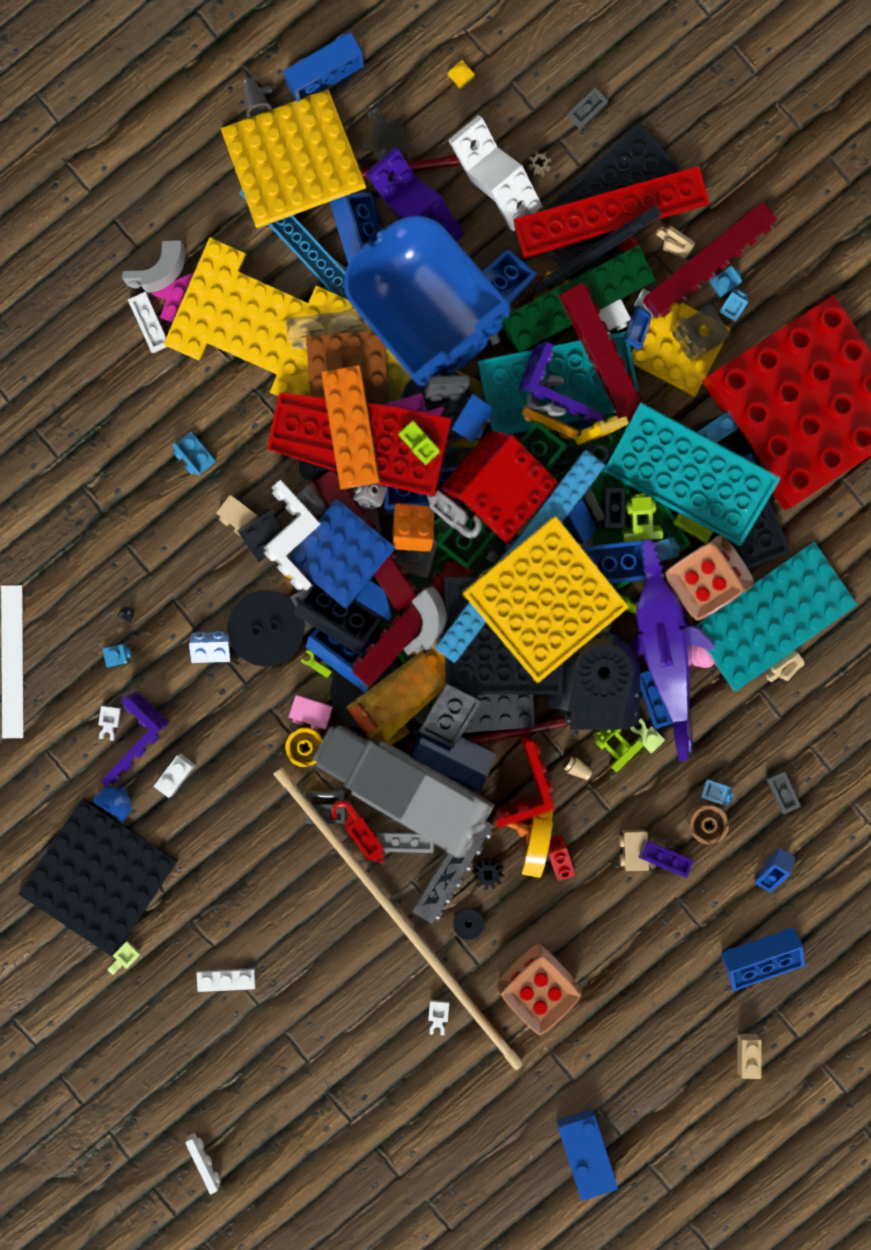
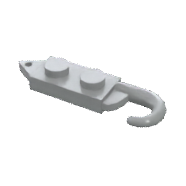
M438 490L435 493V497L427 495L430 502L429 508L449 525L468 538L478 535L481 529V522L477 516H474L476 526L471 531L465 526L468 519L467 511L446 493Z

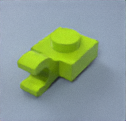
M307 650L306 653L311 656V659L306 661L302 658L300 661L329 678L333 672L330 669L331 666L323 660L320 662L316 661L314 653Z

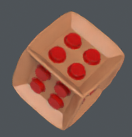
M722 535L717 536L711 542L692 552L665 571L674 592L687 611L697 621L723 607L754 585L753 578L745 563L731 543Z
M539 943L524 953L503 974L497 983L498 992L502 995L505 1002L539 1035L551 1029L574 1007L582 996L579 984L575 982L562 964Z

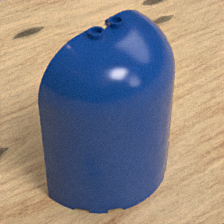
M420 216L403 218L390 225L387 229H382L377 234L378 240L372 244L368 241L362 246L346 269L344 288L349 302L413 380L418 385L424 386L429 377H443L445 373L451 375L473 359L488 344L489 337L499 332L503 326L501 323L503 317L507 318L509 315L510 305L439 223Z

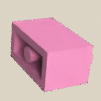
M297 694L289 718H292V722L303 725L305 722L311 724L310 728L321 731L322 728H327L333 706Z

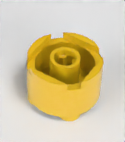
M302 727L295 730L288 737L285 746L290 761L300 767L316 764L317 762L313 760V757L324 739L323 735L318 730L310 727ZM307 742L309 743L308 746L311 749L304 751V747L301 746V744H305Z

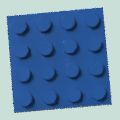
M336 499L318 521L320 525L299 544L288 559L339 604L347 608L394 551L395 547Z

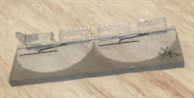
M356 310L285 319L288 342H292L293 349L306 348V336L365 332L364 319Z

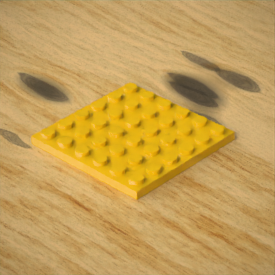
M329 89L302 98L298 102L294 101L271 111H266L220 128L256 228L366 188Z
M556 516L548 520L462 592L537 683L628 608L627 604Z

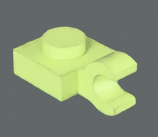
M126 941L113 955L117 960L108 971L114 975L122 965L127 969L141 953L131 943Z

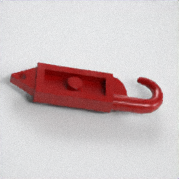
M337 801L331 809L333 818H337L336 810L338 807H345L350 814L345 821L346 830L368 860L372 859L383 864L382 850L384 847L349 801Z

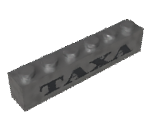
M486 820V825L481 835L474 841L467 856L458 858L447 852L414 905L413 912L430 923L440 919L443 914L442 907L445 903L447 905L450 903L454 896L452 891L455 887L459 888L464 880L462 875L465 871L469 872L474 864L472 859L475 854L479 855L483 850V841L485 838L489 839L494 832L492 822Z

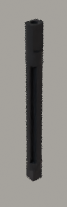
M654 204L541 279L540 283L532 287L536 295L538 296L546 290H551L660 218L662 214L658 207Z

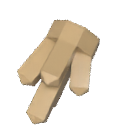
M672 226L667 229L664 227L657 229V236L665 240L663 250L677 255L681 259H685L695 245L694 241Z
M794 650L771 666V671L766 674L767 680L773 682L780 677L789 681L796 671L804 666V661L799 653Z

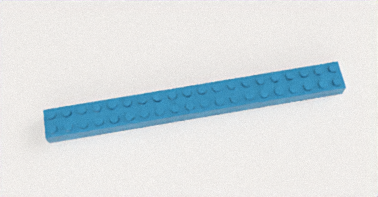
M241 190L239 193L246 200L243 190ZM293 215L268 224L330 292L348 300L344 288L345 271Z
M583 451L502 559L553 516H556L560 523H562L605 465L587 451ZM470 602L467 603L435 645L436 650L454 663L486 623Z

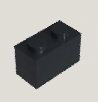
M605 488L601 490V529L625 528V488Z

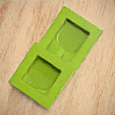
M411 421L398 433L425 465L440 452L414 421Z

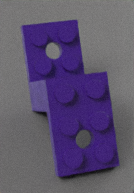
M394 147L366 173L392 214L400 220L413 216L432 219L439 223L455 242L465 235L441 196L415 177L397 148ZM394 171L393 177L388 180V175Z

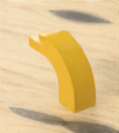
M553 811L532 817L529 842L523 861V875L541 878L551 838Z

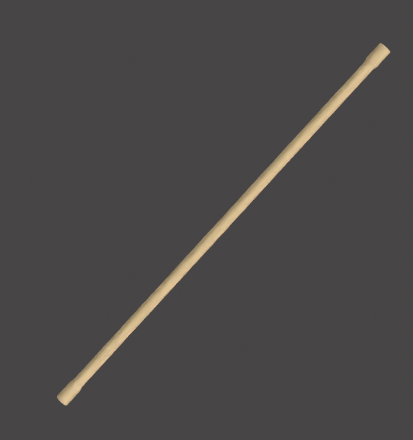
M284 768L278 769L273 774L277 780L289 791L504 1054L510 1065L515 1070L519 1069L524 1064L521 1058L500 1036L299 790Z

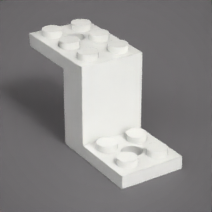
M478 115L448 140L470 181L496 202L512 231L515 230L513 219L536 213L543 207L522 165L497 147L482 117ZM473 140H476L475 145L472 148H470L471 142ZM522 200L521 205L517 208V203Z
M280 480L271 487L274 490L272 494L279 501L283 500L287 504L285 507L291 515L296 514L297 517L263 547L266 550L264 554L271 561L275 560L279 564L277 568L283 575H289L292 578L290 582L297 590H307L312 584L291 563L286 555L314 531L320 523Z

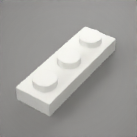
M144 292L128 299L151 352L155 353L166 348L167 346L163 345L166 335L147 293Z
M255 968L197 972L198 992L256 988Z
M195 1133L189 1135L185 1143L211 1195L218 1191L221 1182L220 1177L211 1167V1158L205 1154L201 1138H197Z

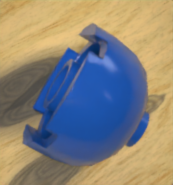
M107 786L101 789L93 798L99 807L112 814L114 818L121 822H124L132 808L131 799L127 796L129 792L121 786L118 788Z

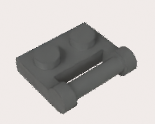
M345 788L330 791L306 789V798L327 824H345V807L337 808V818L334 819L331 812L334 804H313V798H339V800H345ZM306 813V824H315Z

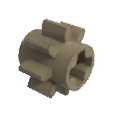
M536 151L534 158L529 157V162L532 164L528 166V170H533L534 177L536 174H541L544 177L545 170L550 172L551 167L547 164L551 163V159L546 158V152L542 155ZM540 162V164H543V167H540L539 164L536 165V163Z

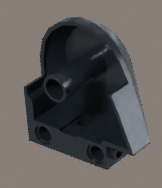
M609 632L597 633L563 663V694H548L545 700L546 706L564 710L566 724L570 725L571 730H622L638 725L640 663L637 653L631 644L621 636Z

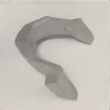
M550 375L539 384L549 388L564 384V379ZM529 393L527 397V406L535 411L548 412L551 416H560L566 413L565 409L555 407L553 404L540 406L538 399L532 397V393Z

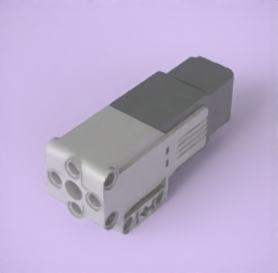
M331 726L313 757V760L317 762L316 767L342 781L343 785L352 791V795L458 858L467 856L474 841L481 835L486 825L485 822L495 805L482 797L480 793L416 761L393 745L373 741L348 726Z

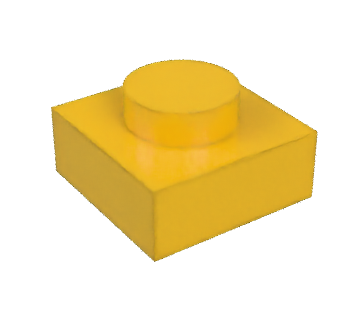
M463 60L448 72V76L459 89L475 77V74Z

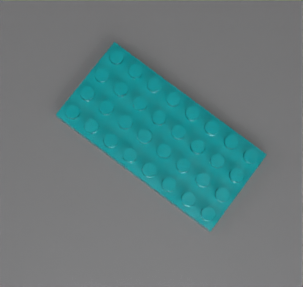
M626 332L609 335L610 339L612 338L617 345L616 352L618 356H621L626 364L624 368L627 374L629 373L634 380L633 387L635 391L639 392L630 344L624 341ZM581 341L553 346V356L546 363L544 368L546 370L545 376L541 381L539 380V383L545 381L550 375L561 377L564 379V384L551 386L548 389L594 409L603 415L616 413ZM533 350L477 361L485 403L493 408L491 412L494 415L489 422L491 431L511 435L528 431L534 424L525 420V416L522 414L524 406L527 405V397L530 392L517 389ZM545 399L542 401L538 400L540 406L549 404V401ZM565 413L560 416H551L563 423L583 420V417L578 414L573 416Z
M642 402L603 471L739 546L742 545L781 478Z
M812 542L756 581L750 589L743 591L735 599L706 616L694 626L699 627L715 644L714 650H705L735 692L857 606V603L816 543Z

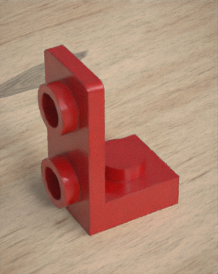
M562 834L551 837L548 854L557 881L575 876Z

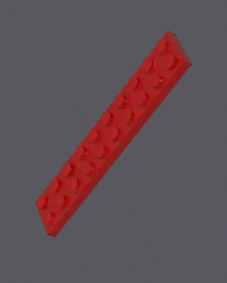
M697 166L513 219V224L523 258H527L610 234L654 204L662 214L657 219L659 220L708 206L710 202L700 167Z

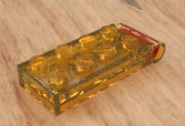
M421 651L346 708L367 737L371 738L443 685L445 680L425 653ZM375 706H379L380 710L376 711Z

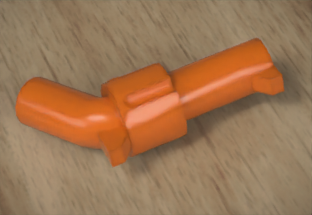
M516 822L506 825L517 830L520 837L525 835L528 845L531 824Z

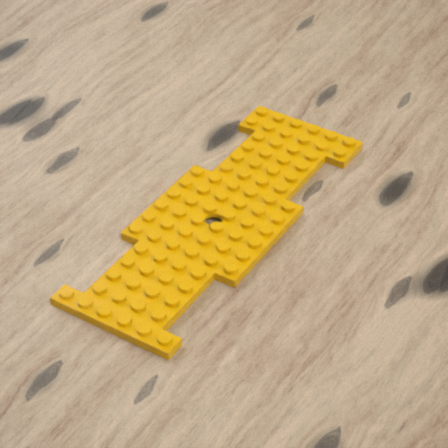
M209 237L163 345L200 361L207 344H210L276 374L277 376L270 393L276 396L280 393L310 396L305 335L315 336L373 331L349 300L321 287H315L309 303H306L240 273L239 270L246 254ZM385 346L389 403L400 400L404 387L412 377ZM456 371L462 376H468L462 372ZM469 376V383L476 397L485 402L481 381ZM485 422L484 425L482 426V428H481L482 430H485L486 425H487L486 422ZM462 437L458 441L446 445V448L476 447L480 439H475L474 442H471ZM464 451L460 452L457 457L459 462L462 463L468 454Z

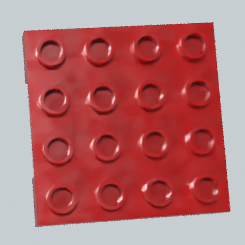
M835 295L829 297L701 380L720 411L723 413L728 410L764 468L781 477L773 490V494L784 510L792 508L871 456V351Z

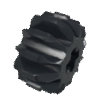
M488 857L487 863L481 858L482 865L477 862L474 864L477 869L472 870V874L476 875L472 879L473 881L479 880L477 883L479 888L484 884V890H488V885L495 889L494 882L500 885L501 881L498 878H504V874L500 873L503 870V866L496 867L499 861L495 860L491 863V857ZM487 870L488 872V870H491L492 876L484 877V871Z

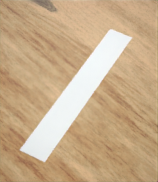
M1 586L2 738H23L22 586Z

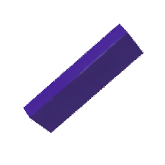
M644 840L638 856L639 859L685 878L688 877L693 863L692 859L648 840Z

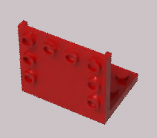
M489 431L439 489L449 496L462 500L504 542L508 543L559 483L512 435Z
M528 735L521 737L540 796L527 800L520 798L514 800V804L509 806L506 803L496 806L493 814L498 828L555 810L550 796L553 789L550 781H547L546 775H544L547 773L544 762H541L540 757L537 756L541 754L539 746Z

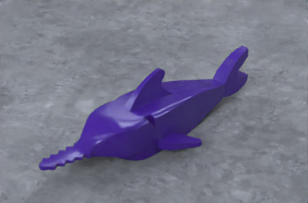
M646 539L641 548L645 551L642 554L645 558L643 564L646 565L643 571L647 575L644 577L646 582L638 598L636 609L640 633L634 637L631 646L637 653V656L644 653L650 674L673 721L674 738L679 761H687L689 752L693 750V733L689 719L692 646L714 650L715 644L699 627L689 625L685 606L674 592L670 583L664 578L665 573L661 572L663 567L659 565L661 559L656 557L658 555V551L655 550L656 544L651 539Z

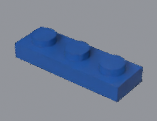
M647 670L640 673V690L653 728L658 729L672 724L673 721L657 690L650 671Z

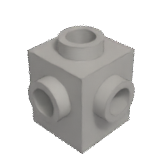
M379 484L355 487L353 500L357 501L362 507L375 509L382 505L387 488Z

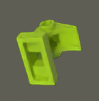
M636 494L628 500L627 514H631V527L621 529V536L624 542L663 539V531L660 525H653V512H656L655 501H652L651 497H646V494ZM647 514V524L637 525V515Z
M596 730L592 734L596 738L594 742L602 750L606 748L616 758L609 765L615 772H618L644 746L638 739L628 744L620 736L621 730ZM613 735L621 742L614 750L606 743Z

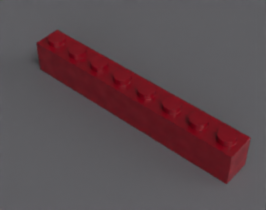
M762 202L646 295L642 303L656 319L661 316L665 318L673 311L672 307L675 304L681 305L687 300L686 296L690 292L694 294L702 287L701 283L705 280L707 282L711 281L717 275L716 271L720 268L723 271L731 264L730 260L736 257L738 259L743 255L748 245L753 247L760 240L759 237L763 233L765 235L769 234L775 228L773 225L778 219Z
M583 283L578 284L559 294L558 297L618 418L626 416L628 423H630L640 403L643 401L642 396L633 387L634 380L629 373L627 374L624 368L626 364L623 358L618 356L616 352L617 345L612 338L610 339L607 333L609 331L604 321H601L598 315L600 314L598 306L595 303L593 304L590 299L591 292L586 285L584 286ZM629 424L623 426L625 431Z
M330 470L314 482L329 506L337 499L374 530L377 528L371 518L368 519L364 514L367 512L366 509L353 500L355 494L353 489H340L339 477L336 471ZM392 552L374 576L393 606L401 610L418 596L416 594L418 589L412 581L409 582L405 577L408 575L402 565L398 566L395 561L397 557Z
M449 559L442 568L445 570L441 574L436 573L430 580L432 584L428 587H434L437 590L444 605L445 577H470L474 573L469 567L466 569L455 559L453 561ZM424 586L417 595H420L428 588ZM413 602L404 608L406 612L403 616L398 614L391 622L393 626L390 630L385 628L378 636L380 641L377 644L373 642L365 650L368 654L364 658L360 656L352 664L355 668L351 672L368 687L422 630L423 619Z

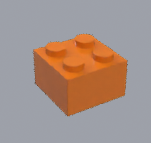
M395 504L392 545L398 550L431 552L434 534V511L429 506Z

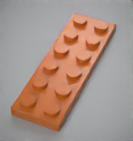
M361 366L321 372L340 489L380 483Z

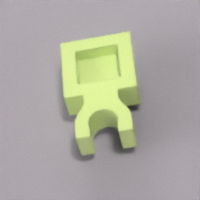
M639 718L641 728L636 730L632 726L630 729L640 735L638 740L652 754L665 740L652 726L647 729L644 721Z

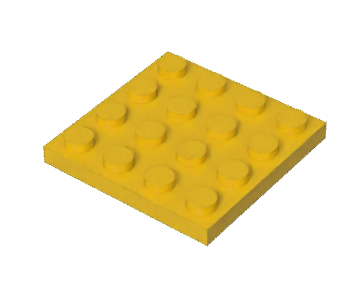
M683 303L679 306L675 304L672 307L673 311L665 318L661 316L656 319L652 315L642 349L637 350L634 348L631 353L633 364L650 375L695 397L702 385L701 380L706 377L731 328Z

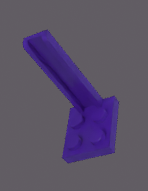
M548 342L535 345L517 389L532 393V397L541 401L545 399L555 407L567 409L566 413L577 416L578 414L587 423L594 424V422L602 421V413L538 384L539 380L541 381L545 376L546 370L544 368L553 356L552 349L554 345Z
M137 691L126 696L121 703L124 705V709L128 713L134 714L138 718L139 724L145 728L147 727L149 731L102 779V784L105 787L110 784L115 785L122 778L120 774L124 770L127 772L134 765L132 761L136 757L140 758L147 751L145 747L149 743L153 745L160 738L158 734L169 724Z

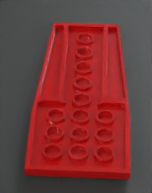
M280 393L268 440V450L337 471L326 398ZM367 403L380 483L376 484L435 497L452 419L394 406ZM411 421H414L440 450L426 465L398 435Z

